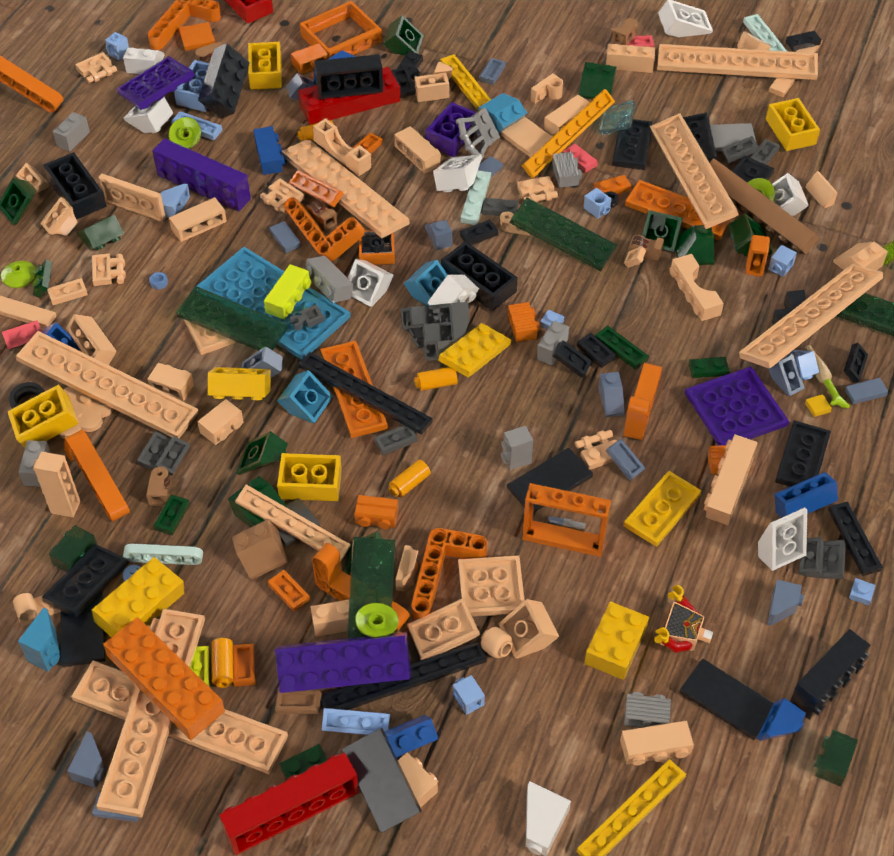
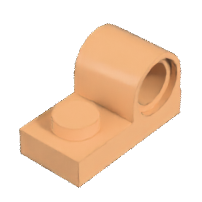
M552 73L531 88L530 101L537 103L544 99L545 96L553 100L560 99L563 92V80Z
M23 593L16 596L13 600L14 608L22 627L32 623L43 608L48 610L50 616L60 612V610L43 602L42 596L33 598L30 593Z

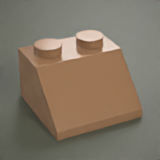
M269 520L232 536L236 553L251 580L288 563L279 531Z

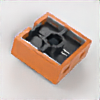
M365 230L364 235L359 239L360 260H366L374 265L395 264L394 232L381 238L372 230Z

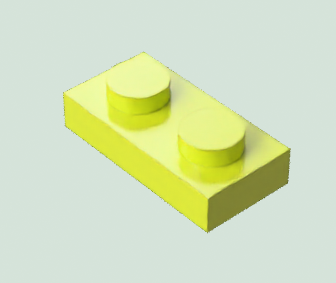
M209 646L196 647L190 669L208 686H210Z

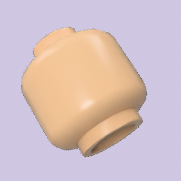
M492 627L482 634L481 647L492 657L497 659L506 657L511 652L513 647L512 638L502 629Z

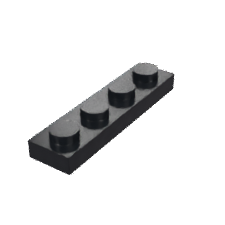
M844 502L829 506L828 511L861 575L865 576L880 572L883 566L850 504Z

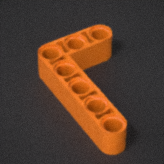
M176 0L148 32L150 48L152 50H161L190 16L210 22L219 21L221 19L219 3L213 0Z
M0 56V84L1 82L46 111L54 113L63 102L62 95Z
M295 197L288 198L284 203L285 210L320 256L325 255L331 262L355 244L365 233L364 227L355 218L351 217L326 236L307 209Z
M644 363L634 397L631 396L623 436L643 440L663 367Z
M81 429L64 438L63 448L71 462L76 460L110 521L114 522L130 513L128 505L85 431Z
M435 528L430 532L412 600V618L414 621L432 612L445 556L461 559L486 558L487 540L484 536L443 528Z
M325 543L312 558L315 583L324 592L339 601L352 599L356 611L371 603L388 605L397 613L399 619L398 627L394 633H397L410 617L409 612L404 607L344 573L341 569L340 553L332 544Z

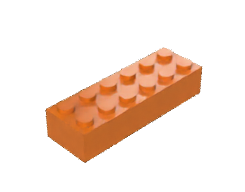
M138 617L103 644L107 656L190 740L195 738L225 712L222 699Z

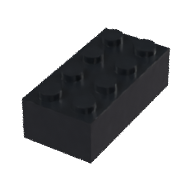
M227 43L215 48L198 101L221 119L234 114L250 62Z
M380 54L314 61L319 99L383 92V68Z
M74 152L43 165L47 180L58 196L65 198L71 205L76 220L107 207L103 191Z
M466 241L441 259V266L448 275H465L479 288L475 299L492 311L517 292L518 277Z
M849 629L797 683L790 702L806 713L805 717L809 720L815 714L819 716L826 708L825 704L828 700L832 702L838 696V690L841 686L846 688L852 680L851 676L854 673L858 675L864 668V663L870 656L868 650L871 644Z

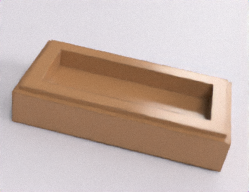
M278 691L275 711L277 714H318L322 694L320 691L285 693Z

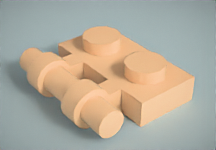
M104 52L75 64L76 69L83 77H86L88 83L98 82L100 78L109 77L117 71L115 65L111 66V60Z
M550 176L517 182V188L521 198H524L525 204H536L538 201H551L553 198H558V193L554 191V185Z
M280 178L268 187L269 194L263 192L260 195L264 203L272 205L276 211L284 214L288 213L284 208V203L288 198L295 197L299 202L305 199L302 192Z
M110 253L92 255L94 286L112 284V279L114 278L117 279L118 284L124 283L126 273L124 271L125 260L122 254H117L116 258H111Z
M602 430L597 432L596 435L581 437V440L575 441L577 449L585 448V450L581 451L580 456L590 470L614 462L605 451L617 442L616 439L608 441V438L613 437L611 430L605 432ZM596 442H600L601 444L595 447L592 446V444Z

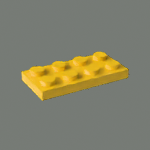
M481 323L439 355L438 361L469 378L510 346L511 339Z
M668 471L624 521L623 526L657 547L699 498L702 490Z

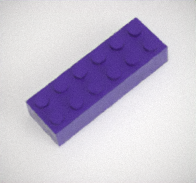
M165 138L152 150L157 175L161 178H165L178 185L188 184L189 190L209 199L216 198L220 204L238 212L251 200L247 174Z
M407 632L376 638L366 636L283 645L275 649L280 693L406 680L411 677Z

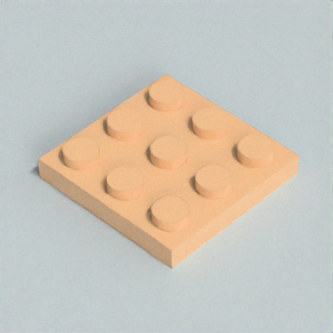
M519 556L458 559L461 599L464 598L472 616L510 614L525 601Z

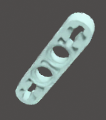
M127 544L124 548L123 557L130 562L147 563L155 557L163 564L199 565L202 563L203 551L200 548L188 546Z

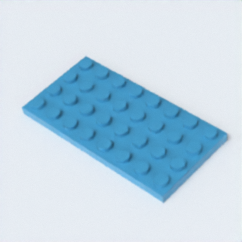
M246 247L241 248L195 287L198 294L212 303L215 302L218 307L300 360L309 352L312 353L351 317L349 311L336 303H332L328 298L310 287L304 291L301 300L297 301L292 313L288 314L285 320L265 313L264 300L285 271ZM317 305L324 315L325 321L310 328L304 325L302 329L295 331V323H290V317L294 315L300 316L301 310Z

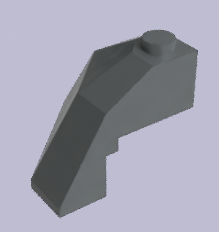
M468 302L400 308L402 328L411 334V340L417 348L423 350L427 361L438 360L442 352L464 337L470 321Z

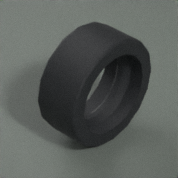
M35 382L19 384L10 392L9 402L11 408L19 406L18 402L24 396H38L45 392V390Z

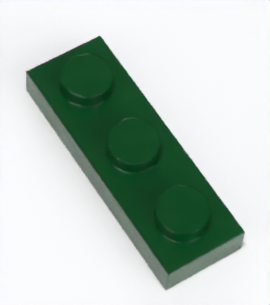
M608 325L595 335L617 357L635 370L648 361L649 355Z

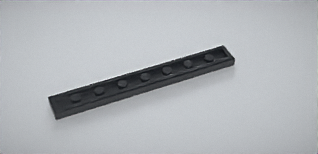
M311 352L298 363L300 369L304 371L309 370L318 379L421 435L433 422V418Z
M477 641L410 664V679L346 686L321 695L320 705L323 712L324 708L350 710L485 663L487 658L480 642Z

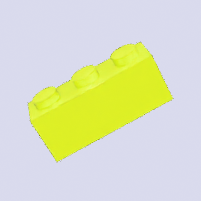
M290 264L265 298V313L285 320L288 314L292 313L297 301L301 300L304 291L311 285L309 271Z

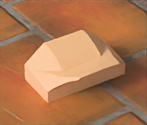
M743 32L737 47L738 49L769 50L771 45L748 32Z
M60 197L42 220L41 225L49 234L68 236L78 222L71 205L65 198Z
M404 546L396 576V590L404 592L415 584L419 569L416 561L418 550L412 549L411 546Z

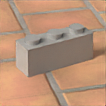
M325 255L307 259L305 270L309 271L311 281L332 303L351 299L354 284Z

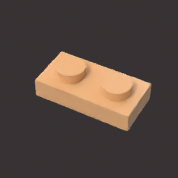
M82 278L47 289L52 305L88 295Z

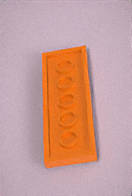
M641 180L637 182L625 201V206L648 214V210L681 217L683 218L681 227L686 229L694 225H703L688 197ZM733 218L712 227L714 239L721 240L728 228V224L731 223Z
M356 340L321 349V355L324 360L373 386ZM333 387L351 438L388 429L383 413Z

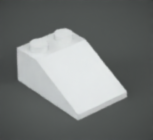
M667 0L658 12L664 31L669 36L686 37L711 34L713 32L704 10L673 0Z
M481 154L450 157L435 169L433 174L437 191L443 190L446 193L453 191V189H459V191L468 190L475 181L482 158Z
M803 508L771 522L758 541V557L772 571L806 556L807 509Z

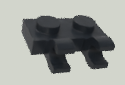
M407 67L391 70L400 86V98L416 94L415 81L412 82L411 79L415 80V77L420 76L418 67L409 70Z

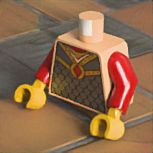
M680 585L673 586L672 590L674 591L669 592L668 597L672 600L676 599V602H673L665 628L662 627L655 631L659 634L655 637V642L666 646L674 653L695 650L697 640L710 644L713 631L702 628L704 616L683 596L684 590Z

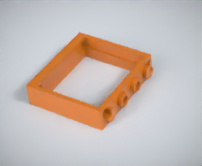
M352 1L300 23L301 37L310 45L320 43L327 52L328 59L341 50L355 55L383 42L382 29ZM350 17L366 31L331 48H328L314 34Z
M530 483L525 499L522 540L601 557L611 500ZM534 504L602 518L599 535L533 521ZM533 531L534 533L533 535L527 534V532ZM593 544L599 545L598 549L593 548Z

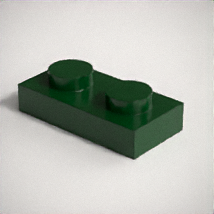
M47 259L42 264H38L35 269L36 279L33 282V295L38 298L49 288L52 262Z
M726 357L689 359L692 378L725 376L730 372Z
M171 494L153 525L154 530L173 536L190 505L189 500Z
M317 744L279 763V766L287 780L289 777L300 775L311 766L320 765L328 759L320 744Z

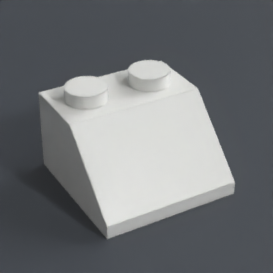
M127 48L123 57L126 73L140 74L163 60L165 54L158 50Z
M163 97L161 100L151 103L146 109L140 110L134 106L124 117V120L143 133H156L164 123L169 121L173 111L165 97Z
M789 173L772 184L775 189L773 202L791 216L798 214L809 206L799 181Z
M355 259L348 279L354 284L351 297L372 307L387 292L394 275L366 260Z
M447 275L427 303L429 305L469 303L475 299L479 288L465 275Z

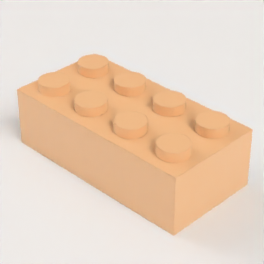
M735 434L733 440H728L724 454L726 458L722 457L720 460L718 473L714 476L710 492L712 494H707L704 503L706 518L729 526L755 457L758 442Z

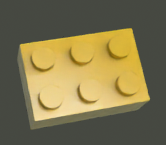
M280 42L248 43L250 90L282 88Z
M799 98L769 104L766 121L786 151L817 144L820 129Z
M214 367L208 372V395H212L215 399L232 396V399L237 400L244 399V397H251V400H262V397H266L271 391V369Z
M59 384L7 411L16 440L24 448L26 447L27 440L47 441L79 424L70 397Z
M282 453L277 483L280 498L338 501L342 472L341 456Z
M610 601L586 651L584 664L624 680L647 630L649 616Z

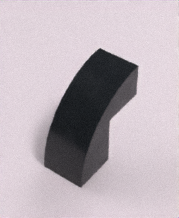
M804 290L786 292L783 303L785 309L775 310L772 319L773 325L805 301Z

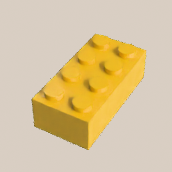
M153 557L92 609L94 622L111 637L137 617L148 626L154 618L162 614L163 609L169 608L184 594V581L157 558Z

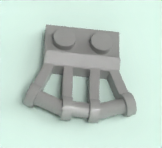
M486 108L481 109L470 118L456 119L460 132L459 137L464 141L466 151H469L472 155L481 154L482 160L487 147L500 138ZM465 123H471L472 127L466 131ZM475 132L477 138L471 141L469 136ZM481 142V146L479 150H477L475 148V145Z

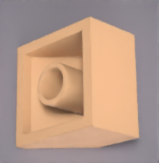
M876 242L859 243L836 257L833 262L843 270L851 264L878 270L883 266L888 251Z
M526 599L498 623L500 628L511 636L513 644L511 651L517 659L545 649L559 637L543 603Z

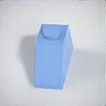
M182 184L161 192L167 218L182 211L190 198L188 184Z
M794 349L789 353L794 355L802 380L810 379L813 377V374L819 373L814 351Z

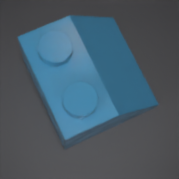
M505 93L500 94L478 108L479 111L486 108L499 134L527 114V111L518 99Z
M433 260L421 266L404 283V286L414 299L426 306H432L427 302L448 274L438 260Z
M308 370L295 375L277 402L289 414L313 424L331 401L333 395Z
M43 608L18 640V643L27 662L49 672L52 666L58 663L61 653L56 628L48 610Z

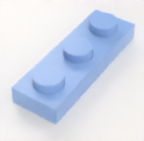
M181 111L171 121L173 124L182 117L193 118L200 125L201 136L211 140H215L222 132L221 125Z
M324 708L322 731L369 735L383 728L385 732L389 729L390 714Z

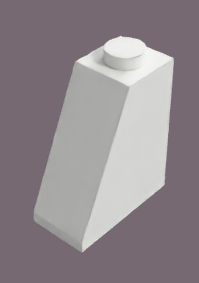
M530 781L527 788L526 847L536 855L542 854L547 856L570 810L571 801Z

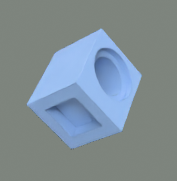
M114 32L105 40L108 55L119 61L122 60L126 49L129 48L127 37Z
M595 188L584 197L583 208L597 219L606 215L611 209V198L598 188Z
M781 245L771 257L768 270L784 277L794 265L797 252Z
M472 675L467 678H460L453 685V696L465 715L485 705V695Z

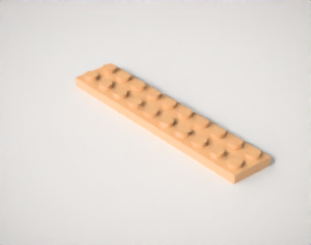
M659 44L657 70L817 80L818 53Z
M679 113L650 126L651 132L705 229L738 216L736 207L682 115Z
M303 140L282 151L284 158L298 170L341 190L344 194L338 203L379 237L383 238L409 225L408 217L311 140Z
M851 264L739 352L740 358L770 369L883 279V272Z
M39 331L16 355L18 362L170 437L180 438L198 415L197 408Z
M163 609L155 632L189 668L200 638L205 617L204 615ZM138 687L130 705L96 807L102 811L142 818L172 721Z
M92 661L71 697L73 701L126 720L137 686L122 671ZM225 709L221 716L192 740L173 722L168 737L270 774L288 737V733Z

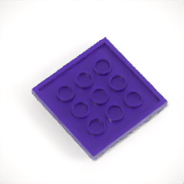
M168 56L118 87L116 91L124 99L142 110L148 108L154 101L161 100L168 92L175 91L179 85L188 83L195 75L191 69Z
M752 367L685 389L686 397L718 445H727L728 440H733L734 434L747 439H753L784 428L789 424V420Z

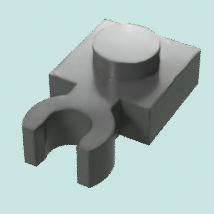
M317 305L301 310L300 316L294 315L290 317V323H295V331L302 329L304 325L310 328L325 321L324 315Z

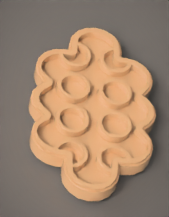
M71 387L65 388L64 391L70 397L79 424L58 436L64 439L81 429L85 432L98 430L103 423L102 418L109 416L113 412V408Z

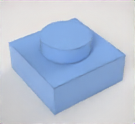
M548 310L541 319L540 326L548 329L552 321L563 323L564 316Z
M855 578L849 599L869 605L876 585Z

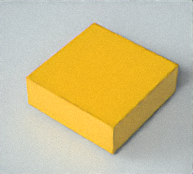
M823 394L806 399L805 405L813 417L830 413L832 410Z

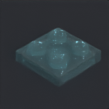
M633 100L609 107L603 113L599 128L601 135L611 134L615 131L631 127L636 106Z

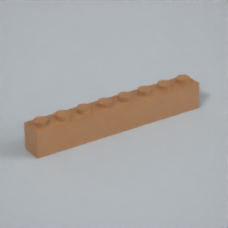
M712 159L710 165L733 204H739L741 206L740 209L745 214L751 213L757 223L761 224L763 222L767 225L765 228L772 234L774 232L779 234L778 238L785 244L787 242L791 243V248L797 253L803 252L806 255L819 240L816 233L716 159Z

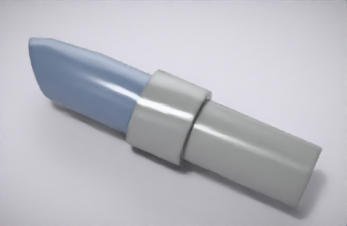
M548 517L549 522L553 525L585 531L586 523L572 521L567 518Z

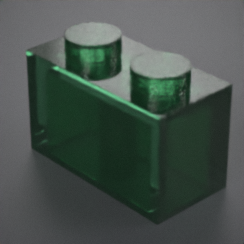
M74 525L64 534L63 539L51 549L49 556L52 564L67 572L97 542L93 534Z
M832 730L829 737L825 735L821 744V748L824 749L823 755L818 754L814 767L818 768L815 776L841 787L846 778L858 740L836 730Z

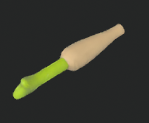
M811 345L805 347V350L814 351ZM814 351L819 373H816L815 376L820 383L825 384L832 397L830 405L849 408L850 405L838 394L831 381L832 375L830 370Z

